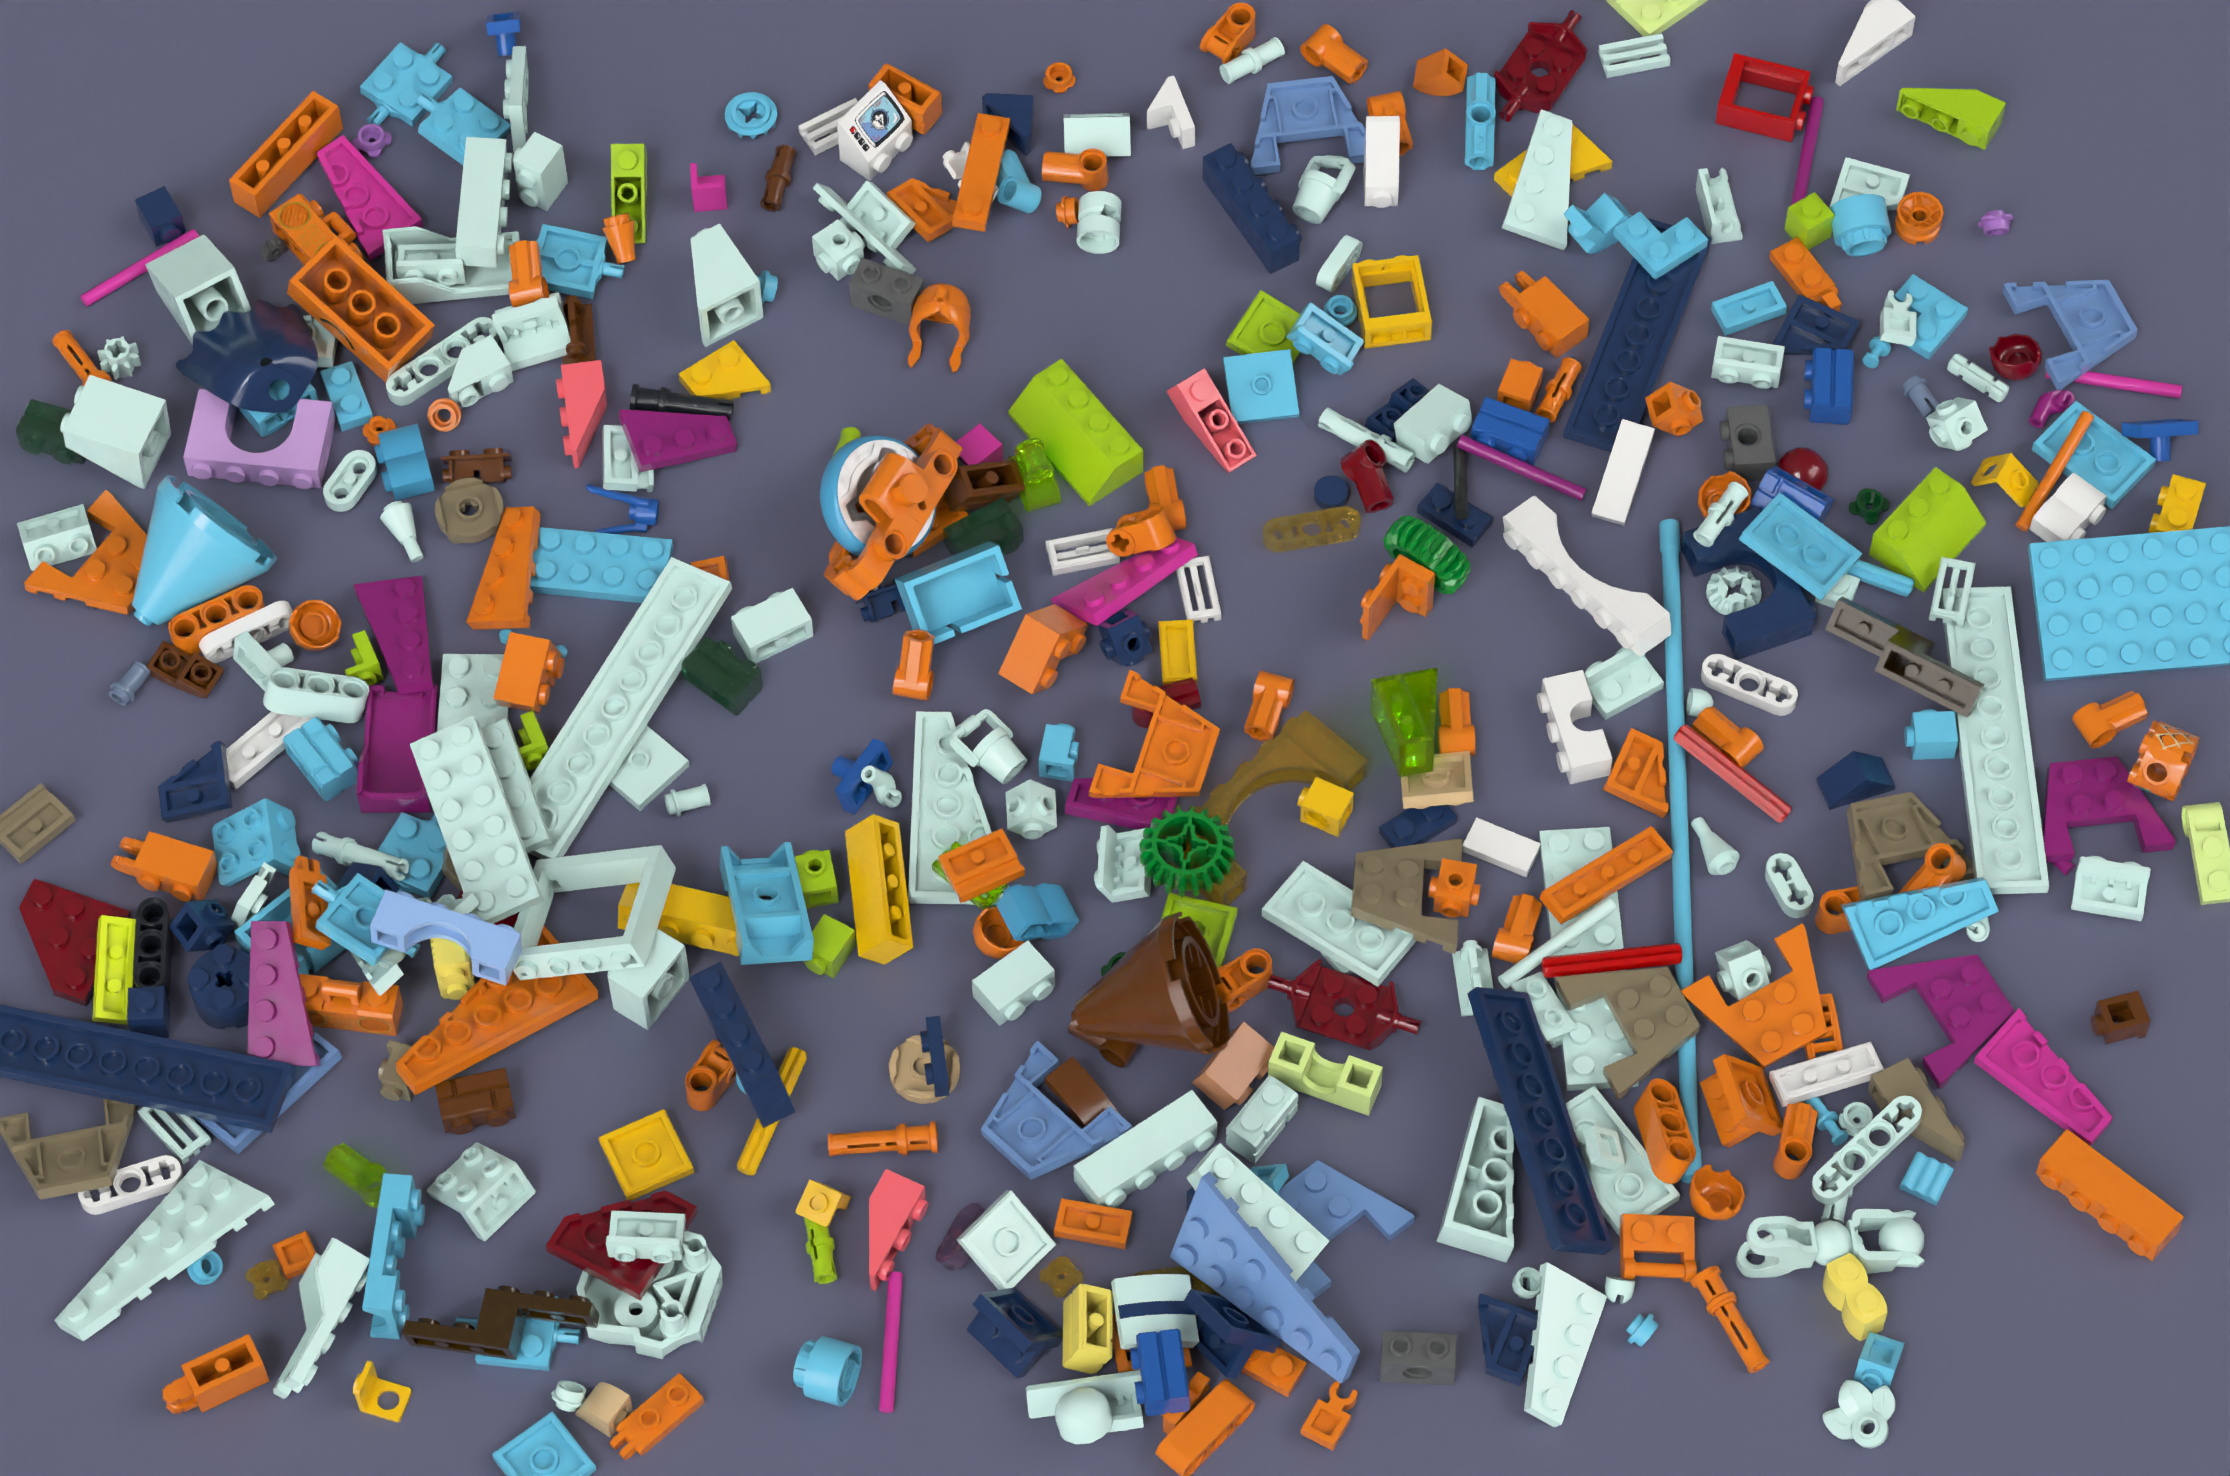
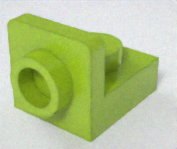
M363 630L353 634L352 637L356 648L351 649L350 652L356 666L346 669L345 675L360 678L367 685H375L384 679L366 631Z
M532 710L520 715L523 728L517 730L523 747L519 748L526 770L537 769L548 751L547 743Z

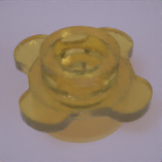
M1065 1256L1057 1257L1050 1262L1047 1268L1042 1269L1039 1274L1040 1281L1047 1283L1053 1289V1295L1058 1298L1065 1297L1070 1288L1083 1282L1082 1272L1076 1270L1074 1264ZM1063 1274L1065 1278L1059 1279L1058 1275Z
M268 1260L260 1262L246 1272V1280L252 1283L254 1287L253 1295L256 1299L265 1300L269 1294L276 1291L282 1292L287 1288L288 1281L285 1277L281 1276L278 1261ZM269 1277L270 1281L264 1282V1278Z

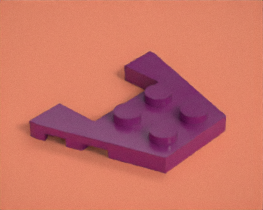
M2117 756L2050 763L2047 769L2044 802L2045 817L2042 826L2046 863L2072 860L2075 852L2068 828L2133 822L2142 853L2173 850L2176 842L2140 788L2127 782L2129 773Z
M1977 954L1873 969L1867 973L1866 978L1882 1003L1912 989H1916L1951 1044L1923 1057L1922 1065L1938 1089L1944 1087L1949 1082V1078L1958 1069L1961 1070L1969 1062L1970 1057L1981 1046L1984 1047L2014 1014V1009Z

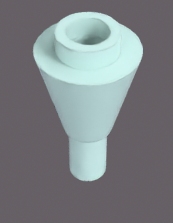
M402 501L388 504L383 509L384 512L381 514L380 520L395 538L404 545L412 563L422 560L424 556L416 541L417 536L411 504L403 503Z
M1702 817L1694 819L1691 826L1700 838L1709 873L1712 875H1726L1733 871L1739 860V853L1712 832Z

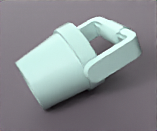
M1325 155L1311 158L1299 181V191L1292 207L1294 213L1307 222L1314 224L1322 223L1335 202L1340 199L1356 169L1355 165L1343 156ZM1320 167L1342 169L1337 180L1326 173L1318 171Z
M984 709L976 716L971 715L956 727V731L949 740L950 746L970 766L975 767L977 765L982 767L1003 785L1011 781L1027 763L1025 756L1011 740L1013 737L1012 731L988 709ZM983 721H986L994 730L972 752L960 739L968 736Z

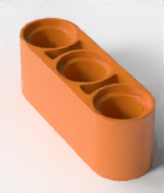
M253 585L241 586L176 615L171 619L168 626L173 646L190 656L194 652L197 654L202 653L199 643L204 636L265 607L262 592ZM255 605L253 608L244 609L247 606ZM224 619V620H222L221 622L212 623V622H214L215 620ZM192 633L187 637H181L183 634Z
M1656 1078L1648 1083L1633 1107L1634 1114L1654 1175L1664 1183L1675 1184L1680 1181L1694 1161L1696 1149L1675 1087L1664 1079Z
M1228 1379L1221 1381L1162 1440L1156 1449V1456L1179 1476H1190L1249 1417L1255 1407V1402Z

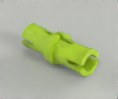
M803 1217L808 1238L805 1244L806 1251L812 1259L814 1282H818V1284L832 1283L837 1280L833 1259L834 1239L830 1237L828 1227Z

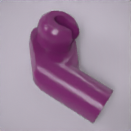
M2057 390L2042 394L2029 417L2028 422L2035 428H2043L2049 415L2066 411L2075 402L2073 393L2069 390Z

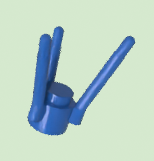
M586 485V490L590 493L630 503L629 519L635 520V524L596 529L594 532L618 534L637 531L646 533L648 525L656 526L659 513V499L637 497L615 490L603 489L600 486Z

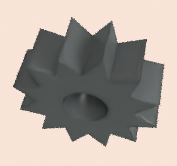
M277 236L274 239L270 238L269 241L265 242V245H262L263 248L259 251L261 257L268 262L272 259L275 261L276 257H280V254L284 252L283 249L286 248L285 242Z

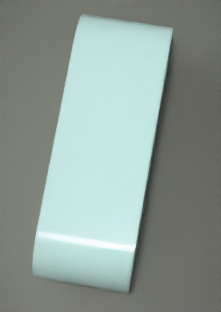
M278 667L270 672L263 703L268 710L277 714L306 718L318 717L321 720L355 723L362 718L369 686L365 681L356 677Z

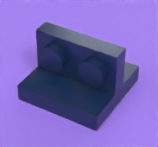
M1016 1287L980 1293L972 1304L979 1313L966 1330L1016 1378L1026 1375L1044 1349L1058 1347L1063 1340V1332Z
M1190 1289L1184 1299V1302L1197 1314L1196 1323L1199 1343L1195 1347L1227 1378L1237 1379L1254 1349L1274 1353L1281 1342L1272 1332L1222 1296Z

